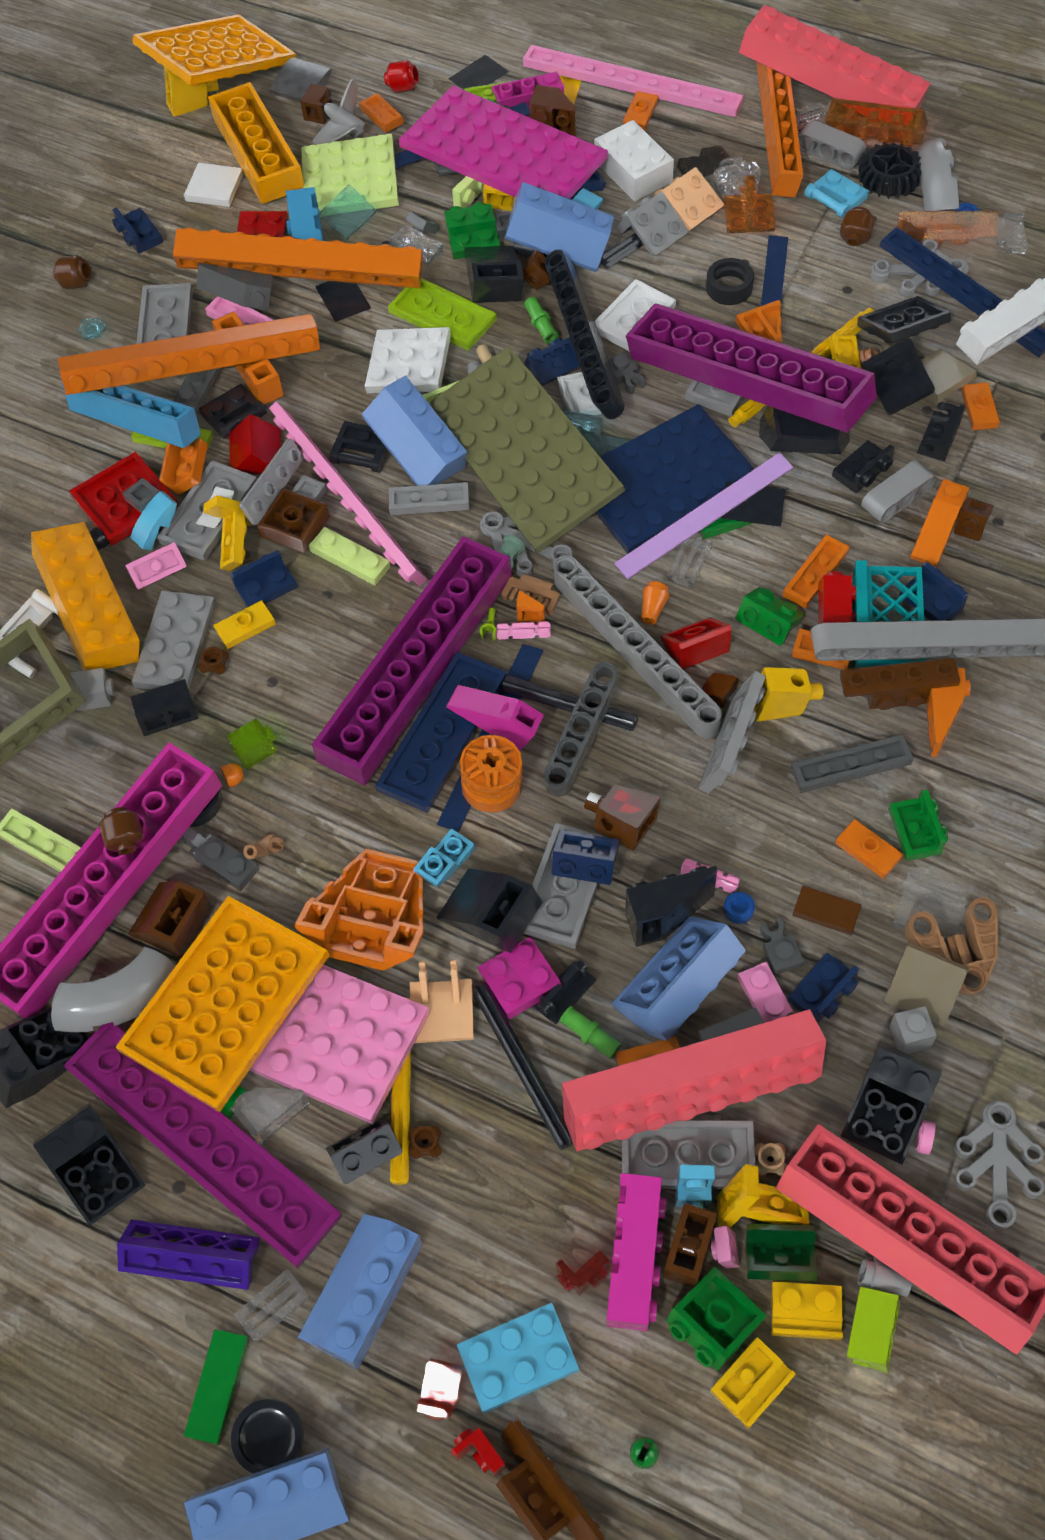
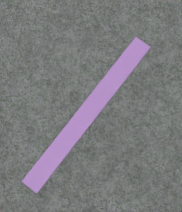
M778 453L615 562L614 565L628 580L793 469V466L781 453Z

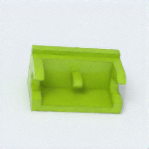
M860 1286L847 1351V1358L852 1359V1363L888 1373L900 1309L899 1295Z

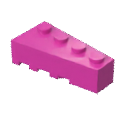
M621 1173L607 1310V1327L648 1332L649 1322H656L657 1301L651 1300L652 1286L659 1287L660 1266L654 1265L655 1252L662 1253L663 1232L657 1231L658 1218L665 1219L666 1198L660 1197L662 1177Z

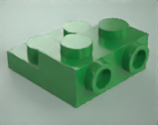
M477 202L472 207L461 208L454 206L449 211H444L445 225L453 260L465 258L464 247L500 246L491 204Z
M714 1267L672 1309L666 1322L669 1324L671 1335L680 1342L686 1340L696 1350L695 1357L700 1364L708 1368L712 1366L718 1372L740 1348L742 1343L758 1328L767 1315L721 1271Z

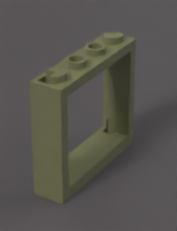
M30 619L20 624L15 630L0 640V668L32 644H35L60 688L0 732V766L86 702V699L45 631Z

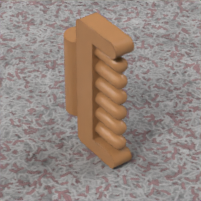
M523 573L520 579L509 578L502 592L503 600L509 598V600L513 601L517 592L522 591L535 600L537 598V601L545 606V610L547 609V614L552 615L560 600V594L553 591L554 583Z

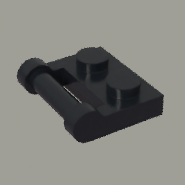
M242 383L199 408L202 417L223 439L229 437L230 432L249 414L256 417H262L267 414L262 402L257 400Z
M344 421L331 449L329 460L331 463L339 464L342 462L370 468L372 472L381 473L389 450L370 426ZM349 449L367 454L374 455V457L368 458L364 456L343 452V450Z

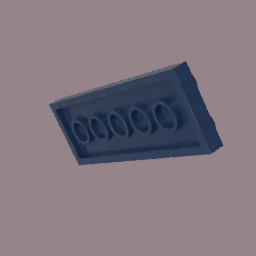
M456 652L375 785L376 791L428 813L459 761L463 749L469 744L478 729V726L446 707L457 685L498 694L502 688L504 678L507 676V672Z

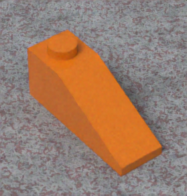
M943 479L916 541L911 559L922 563L928 562L930 565L937 567L955 528L970 487Z
M957 668L960 677V684L958 686L932 688L930 690L926 706L931 757L938 756L962 708L965 697L970 695L971 684L970 680L965 678V668Z

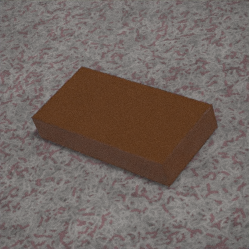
M802 885L792 916L852 936L862 905Z

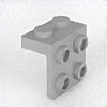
M662 191L653 198L650 195L638 203L640 207L634 210L631 207L621 215L623 220L616 226L621 234L633 228L652 256L658 255L688 232L687 227Z

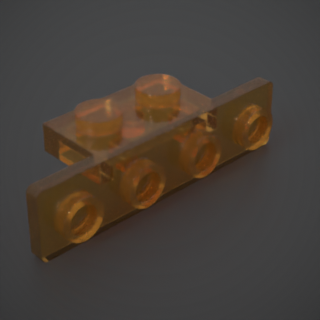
M900 211L898 215V228L901 230L905 222H911L917 229L922 228L924 230L925 236L923 238L926 240L932 239L937 244H943L944 240H953L954 244H968L969 239L994 237L996 235L998 212Z

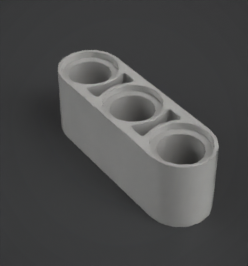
M815 120L809 121L798 134L801 151L848 170L855 167L867 150L866 144L862 139Z
M913 460L869 491L862 500L861 506L880 523H885L926 494L935 484L937 477L917 460Z

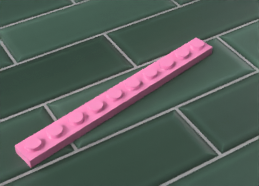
M535 45L530 46L523 58V67L548 73L557 71L561 76L632 93L640 91L658 95L660 100L711 111L725 116L736 117L743 104L744 95Z
M276 401L269 408L276 416L273 421L283 431L286 429L289 432L286 435L288 439H292L296 446H301V455L309 463L312 461L315 463L314 471L323 480L325 478L329 480L326 484L336 496L340 494L343 497L340 501L341 504L350 513L354 511L357 514L354 518L355 521L364 530L368 528L371 531L369 538L379 548L383 546L386 549L383 553L384 556L393 565L397 563L400 566L398 573L408 583L412 580L421 587L428 580L427 577L293 416Z

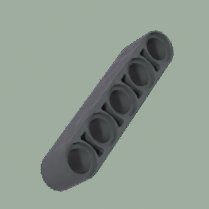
M601 662L592 669L545 769L544 779L546 788L555 797L565 796L572 789L617 691V670L611 663ZM604 676L611 678V681L607 683H601L598 680ZM590 701H598L600 703L595 708L586 706ZM582 725L589 728L584 733L574 731L578 726ZM567 751L577 752V755L573 758L563 757V754ZM555 776L566 778L561 784H553L551 782Z

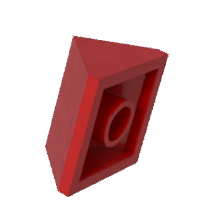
M249 414L230 432V467L250 475L262 474L282 446L280 428Z
M709 617L660 637L670 657L684 670L728 653L732 629L730 624Z

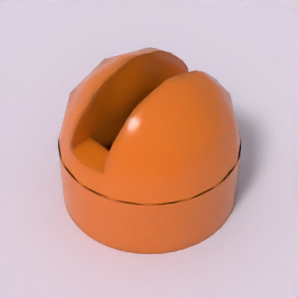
M229 763L220 767L228 788L242 782L244 773L240 765Z

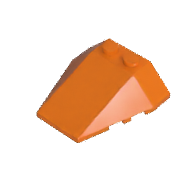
M365 849L343 869V874L334 882L330 880L325 885V890L318 897H312L306 902L295 922V928L306 939L328 950L330 958L384 971L414 957L423 937V877L413 870L419 861Z

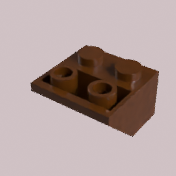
M536 85L529 103L530 118L576 137V106L559 88Z
M180 881L159 882L128 934L182 958L212 906L205 892Z

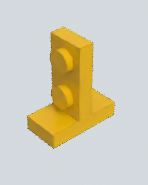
M216 495L204 503V514L223 519L220 569L231 571L243 564L246 555L244 536L247 526L251 527L253 525L239 506L240 501Z
M745 1164L717 1195L718 1226L721 1227L727 1226L731 1228L742 1216L777 1225H809L808 1210L781 1193L776 1187L759 1183L757 1166Z

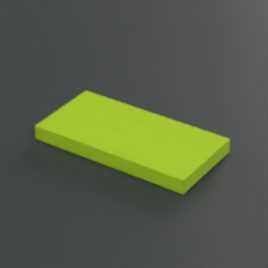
M421 278L420 289L405 287L388 305L389 313L420 328L449 327L451 332L450 342L468 351L497 320L495 312Z

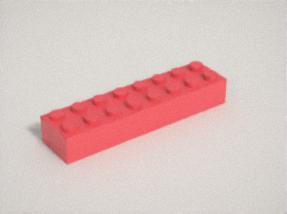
M766 5L762 6L746 28L739 53L903 131H906L921 107L931 82L924 80L921 76L911 74L899 66L882 60L878 56L862 51L857 46H851L835 36L821 32L816 27L806 25L796 18L789 17L775 8Z
M809 1009L563 1082L564 1120L576 1152L584 1149L592 1150L598 1148L603 1143L616 1139L625 1140L633 1136V1134L646 1130H658L664 1125L675 1121H687L698 1114L708 1111H720L734 1103L750 1102L757 1096L770 1092L779 1093L793 1085L811 1083L822 1075L826 1038Z
M819 1124L787 1165L776 1186V1189L1016 1355L1034 1334L1045 1313V1275Z

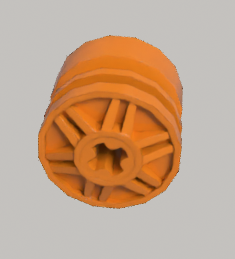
M486 735L472 740L463 749L460 758L462 794L467 802L477 810L488 813L501 812L511 807L519 798L522 789V759L516 745L505 737Z

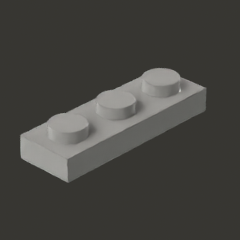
M468 482L389 488L390 515L469 510Z

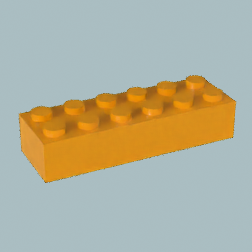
M251 82L208 96L213 119L261 204L286 196V191L303 189L304 181L301 166Z
M85 522L31 532L32 556L53 600L82 670L99 668L106 670L138 662L140 640Z

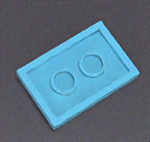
M552 1303L457 1344L483 1414L580 1371Z

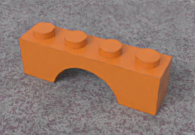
M235 311L212 321L214 330L244 325ZM268 359L234 365L255 398L261 401L263 405L284 396L279 375Z

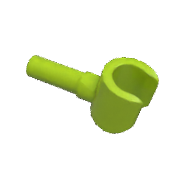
M489 608L487 622L480 627L482 640H484L486 632H492L493 641L497 639L496 627L494 626L495 608Z

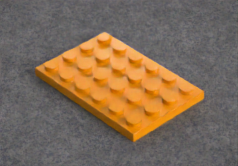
M239 14L133 34V44L191 86L207 81L214 82L225 77L232 78L239 74H250L257 70H268L275 66H284L291 57L296 58L295 52Z
M227 896L117 1044L116 1049L220 1112L330 954L323 947L234 898Z

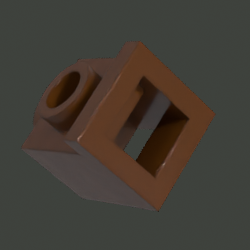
M316 84L309 86L300 101L304 120L325 125L326 113L324 105L332 103L330 98L331 91L328 87Z

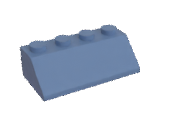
M522 182L513 202L504 239L545 254H550L558 249L562 250L573 264L596 272L610 236L614 216Z
M406 375L384 387L362 413L363 419L416 486L439 484L465 468L466 449Z
M689 916L611 1004L648 1035L668 1041L679 1031L680 1026L699 1008V1004L718 986L719 981L725 974L736 966L738 959L746 950L727 924Z
M363 1214L297 1338L358 1370L423 1245L420 1236L390 1220Z
M329 1447L192 1495L184 1502L193 1540H298L349 1521Z

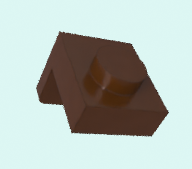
M538 250L531 254L522 268L523 278L535 290L540 289L550 281L545 266L546 258Z

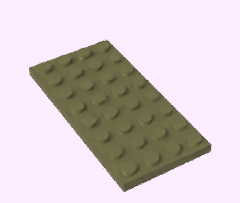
M510 346L504 348L429 402V405L466 449V462L537 554L625 491L622 483Z

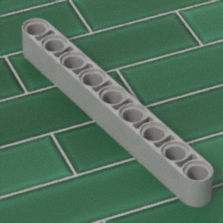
M568 555L558 557L553 564L556 588L699 737L704 739L716 737L720 730L722 716L719 706L575 558ZM685 700H691V701H693V702H692V703H688V702H685ZM709 719L712 720V722H705L703 720Z
M1045 619L822 623L814 626L810 631L815 658L821 661L1045 656Z

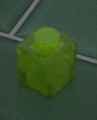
M257 718L227 735L233 752L246 770L276 753L272 742L276 738L268 725L263 727Z

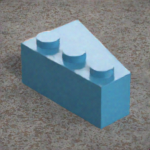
M315 187L286 191L290 220H287L289 235H292L295 239L306 240L308 238H315L319 241H324Z

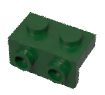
M748 1224L745 1241L747 1279L817 1281L815 1226L800 1224Z

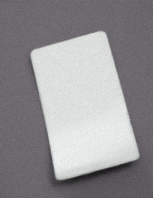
M215 487L210 499L216 495L232 499L234 491ZM203 511L196 524L215 528L222 518L204 514Z

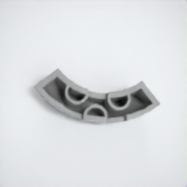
M943 138L926 140L915 150L918 151V156L921 157L919 160L921 163L920 170L922 171L920 181L924 212L959 209L957 177L951 174L954 160L951 150H945L944 146H946L947 142Z
M144 947L130 964L110 976L85 983L60 982L52 1003L51 1018L54 1030L89 1032L94 1031V1026L111 1022L116 1026L139 1016L138 1011L149 1003L175 968L174 963L158 951Z

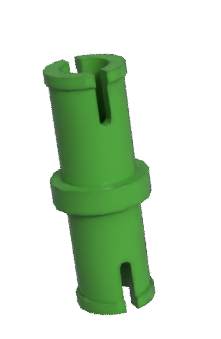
M537 297L528 298L524 306L532 318L531 323L535 329H538L544 342L549 344L559 337L550 322L551 317L548 312L544 311Z
M569 1006L559 1020L560 1023L566 1025L579 1035L581 1042L585 1045L591 1044L610 1060L622 1046L620 1041L618 1042L600 1028V1023L590 1021L575 1010L573 1006Z

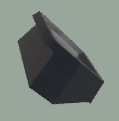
M768 406L760 418L759 437L769 447L770 451L841 454L850 442V431L846 433Z

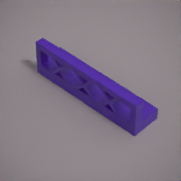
M131 1219L117 1242L118 1271L248 1290L252 1283V1261L259 1249L260 1237ZM135 1233L149 1234V1236L143 1238L133 1237ZM171 1238L182 1239V1240L177 1241V1242H168V1241H166V1240L171 1239ZM205 1242L214 1244L209 1247L199 1246V1244ZM236 1247L248 1248L246 1253L231 1250Z

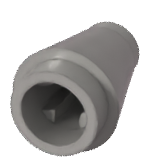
M875 1257L872 1260L865 1258L861 1263L857 1279L859 1286L904 1297L909 1295L912 1282Z

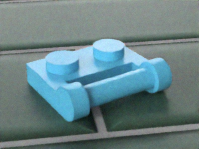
M830 169L814 184L810 183L804 192L805 197L810 200L814 198L836 211V215L841 218L844 217L847 211L862 204L869 194V190L833 169Z

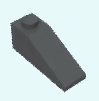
M199 263L196 288L243 307L268 311L273 275Z

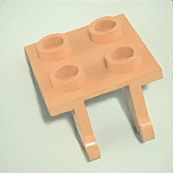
M696 167L682 177L673 179L672 184L666 188L655 192V196L661 191L664 193L689 231L725 206Z
M450 960L451 981L428 982L426 962H419L420 982H410V1000L427 1006L430 1013L415 1043L474 1040L472 979H459L457 960Z

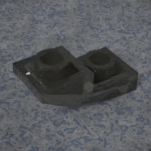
M722 146L701 148L699 156L679 158L677 168L682 175H685L696 167L702 176L706 177L731 165L732 159Z

